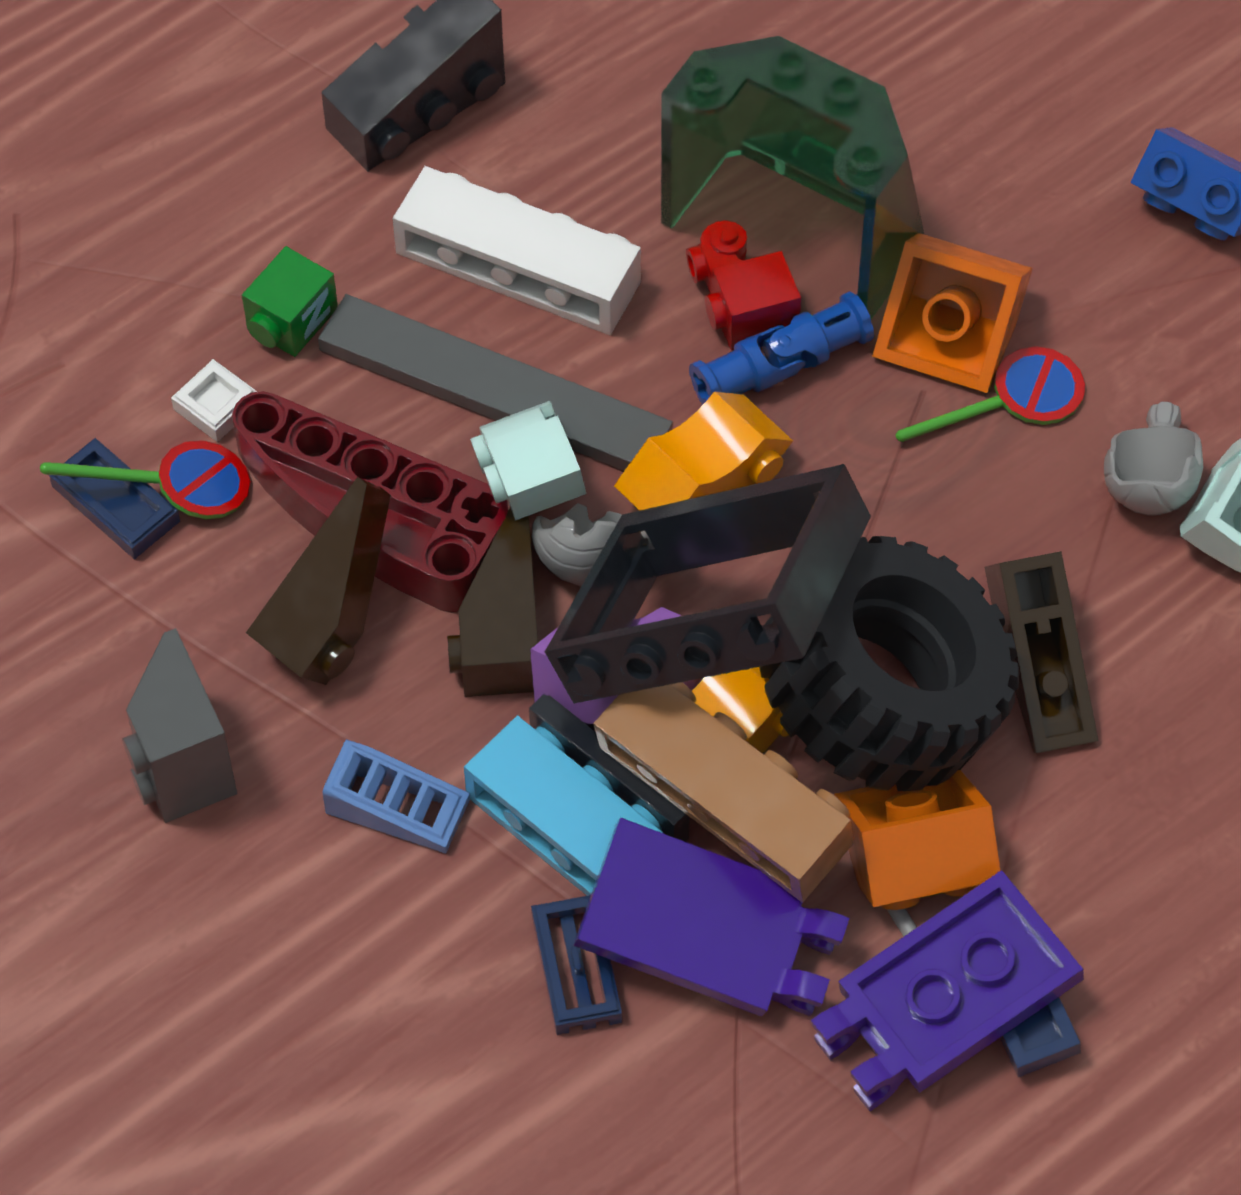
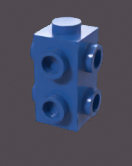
M1173 127L1156 129L1130 182L1146 191L1143 200L1169 213H1175L1178 207L1197 217L1194 226L1217 239L1227 240L1229 235L1233 237L1240 236L1241 162Z

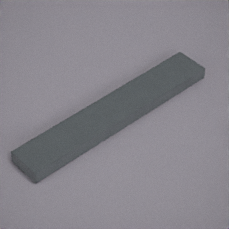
M345 294L318 338L319 350L494 420L502 419L550 401L555 416L558 415L573 451L625 471L649 437L663 435L673 429V421L348 294Z

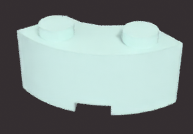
M550 401L480 426L481 435L470 439L496 504L508 500L515 520L586 494L580 467L558 415L555 416Z

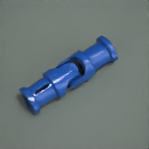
M848 291L839 297V303L813 315L806 311L792 318L790 325L786 327L783 325L776 326L741 340L734 345V351L706 364L701 360L691 363L689 375L694 391L702 405L714 391L743 394L753 390L756 393H760L796 375L802 368L816 367L827 362L830 353L855 341L861 344L872 341L874 338V328L871 317L860 297ZM760 347H763L764 355L762 354Z

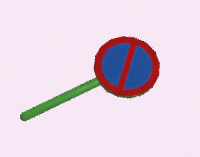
M1038 346L1018 349L1006 356L997 368L994 384L997 396L897 431L896 439L903 442L1002 406L1010 414L1025 422L1040 425L1062 422L1075 414L1083 402L1085 382L1081 370L1069 357L1054 349Z
M204 440L188 441L171 448L161 460L159 471L44 462L40 465L41 473L46 475L159 484L161 492L172 506L187 515L203 519L223 518L237 511L247 499L250 486L247 468L238 456L220 444Z

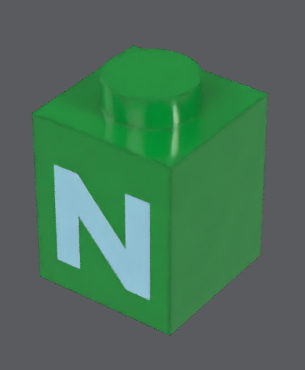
M287 246L279 252L242 294L246 326L253 338L266 347L274 348L276 346L293 357L299 354L338 307L334 273Z

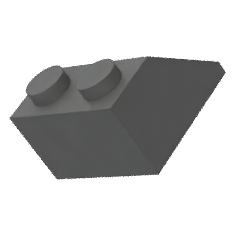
M177 629L163 633L126 708L132 734L122 738L126 753L133 767L130 769L143 804L147 805L155 801L165 823L237 794L225 732Z

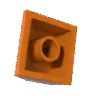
M916 234L905 241L872 357L988 393L1016 327L1033 268L928 235Z
M957 770L949 780L937 786H925L923 790L898 791L895 784L890 790L864 787L834 794L850 812L848 818L851 820L854 844L848 851L859 888L873 907L881 906L887 910H900L916 905L920 897L940 893L956 897L964 896L1001 871L991 805L961 770Z

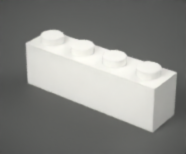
M424 166L393 217L396 254L610 336L641 283V247L631 244L620 235L613 233L605 234L578 224L567 215L561 213L552 214L525 204L511 194L496 193L472 184L464 177L455 173H443Z

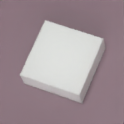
M213 359L174 394L171 400L173 410L218 442L234 427L232 412L235 404L242 397L257 391Z

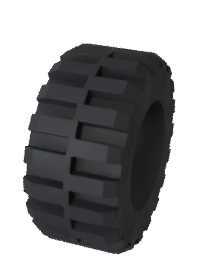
M872 536L869 541L866 537H861L804 658L761 666L760 672L762 678L769 679L764 688L771 708L778 707L783 715L780 718V724L791 738L797 735L807 745L804 752L817 763L824 759L835 767L834 774L848 781H854L857 777L866 780V787L890 790L896 784L898 791L923 790L925 786H937L949 780L957 770H961L1001 726V723L1010 714L1015 703V691L1019 688L1018 663L1013 662L1017 657L1012 633H1005L1002 628L1005 625V617L997 604L990 605L983 596L985 589L974 577L970 580L966 579L956 570L958 564L944 555L938 559L928 554V547L913 541L900 545L897 544L896 537ZM772 616L764 625L775 623ZM859 638L871 641L893 654L909 670L919 689L896 680L882 670L865 651Z

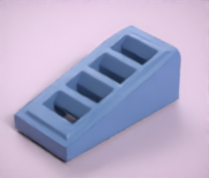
M346 739L324 785L323 800L326 814L446 854L470 801V793L378 750ZM357 776L365 779L357 793L351 789ZM381 784L391 787L383 804L374 801ZM407 792L417 795L408 816L399 812ZM433 800L442 803V807L433 827H430L422 822Z

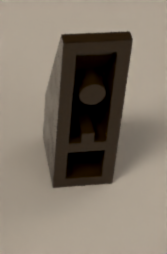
M359 477L355 479L246 632L298 676L327 685L330 679L336 678L346 670L355 654L353 647L363 635L391 495L383 488Z
M510 507L458 610L460 635H447L450 674H463L464 697L534 692L530 649L538 643L529 516L515 520Z
M1062 551L984 567L991 604H997L1005 617V625L1002 628L1005 633H1012L1016 646L1017 657L1013 662L1018 663L1019 688L1015 693L1033 753L1098 741Z

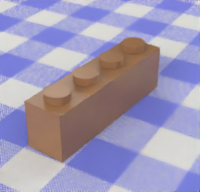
M683 682L618 695L593 723L600 749L802 903L854 844L851 820L848 818L850 812L837 797L824 789H819L817 793H814L797 780V771L781 755L772 750L762 754L745 741L747 739L746 733L734 720L721 712H717L712 716L695 703L696 697L694 693Z

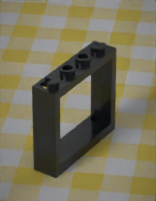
M845 464L623 514L545 650L547 658L572 702L575 704L804 658L871 518ZM642 531H645V532H646V534L648 535V537H649L651 543H649V541H648L647 538H644V537L642 536V534H641ZM792 547L768 597L765 599L630 627L658 576ZM771 614L775 623L761 625L757 616Z

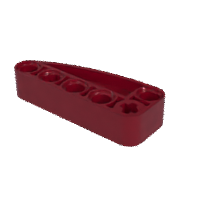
M264 391L252 392L242 397L235 404L232 417L239 457L265 491L293 519L314 536L357 477L362 479L370 475L380 476L371 480L363 479L383 488L391 495L375 577L439 610L450 613L458 612L500 526L506 518L508 512L507 500L496 504L489 484L276 394ZM259 430H270L266 433H255ZM317 452L325 453L321 456H308L312 453ZM425 498L435 499L430 503L416 502ZM451 569L463 571L457 575L451 576L441 574L442 572Z

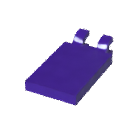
M620 817L612 833L573 946L761 1017L767 1012L771 1000L810 1016L815 1006L820 1007L822 1005L830 979L807 971L791 970L799 944L801 942L814 950L830 955L834 945L839 946L842 943L849 918L828 910L802 907L801 901L758 869Z
M1001 870L839 980L840 992L845 997V1000L836 1006L830 1007L811 1020L812 1026L817 1031L814 1038L830 1061L848 1049L860 1034L877 1055L876 1057L868 1059L850 1071L851 1077L857 1083L853 1086L854 1092L870 1112L886 1101L906 1078L909 1079L919 1093L1083 981L1084 970Z

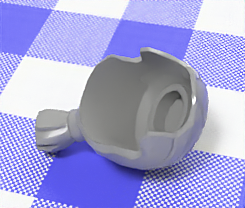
M1160 402L1150 407L1146 417L1148 428L1122 431L1114 435L1111 439V447L1108 449L1104 459V480L1108 492L1116 501L1123 504L1124 507L1148 516L1169 513L1187 503L1198 489L1203 472L1201 439L1197 433L1185 428H1179L1182 421L1181 409L1170 402Z
M577 503L564 515L552 520L543 516H537L533 522L531 533L534 549L541 562L550 572L563 581L582 586L622 515L608 511L604 517L592 522L588 518L587 507ZM642 531V532H641L642 536H643L644 538H647L648 541H649V543H651V541H650L648 535L646 534V532H645V531Z

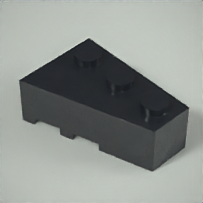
M436 0L425 11L416 5L404 16L409 26L384 49L377 43H374L321 92L326 129L367 172L385 160L395 159L405 151L407 146L432 130L442 129L454 116L477 101L489 99L505 84L502 11L492 0Z

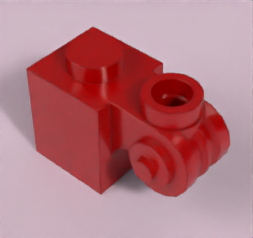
M723 220L708 225L702 232L700 243L697 246L686 249V260L694 283L705 281L710 294L705 295V307L713 330L722 329L730 350H734V345L741 340L776 326L783 325L786 327L790 325L792 318L800 314L801 296L782 250L746 260V231L736 222Z

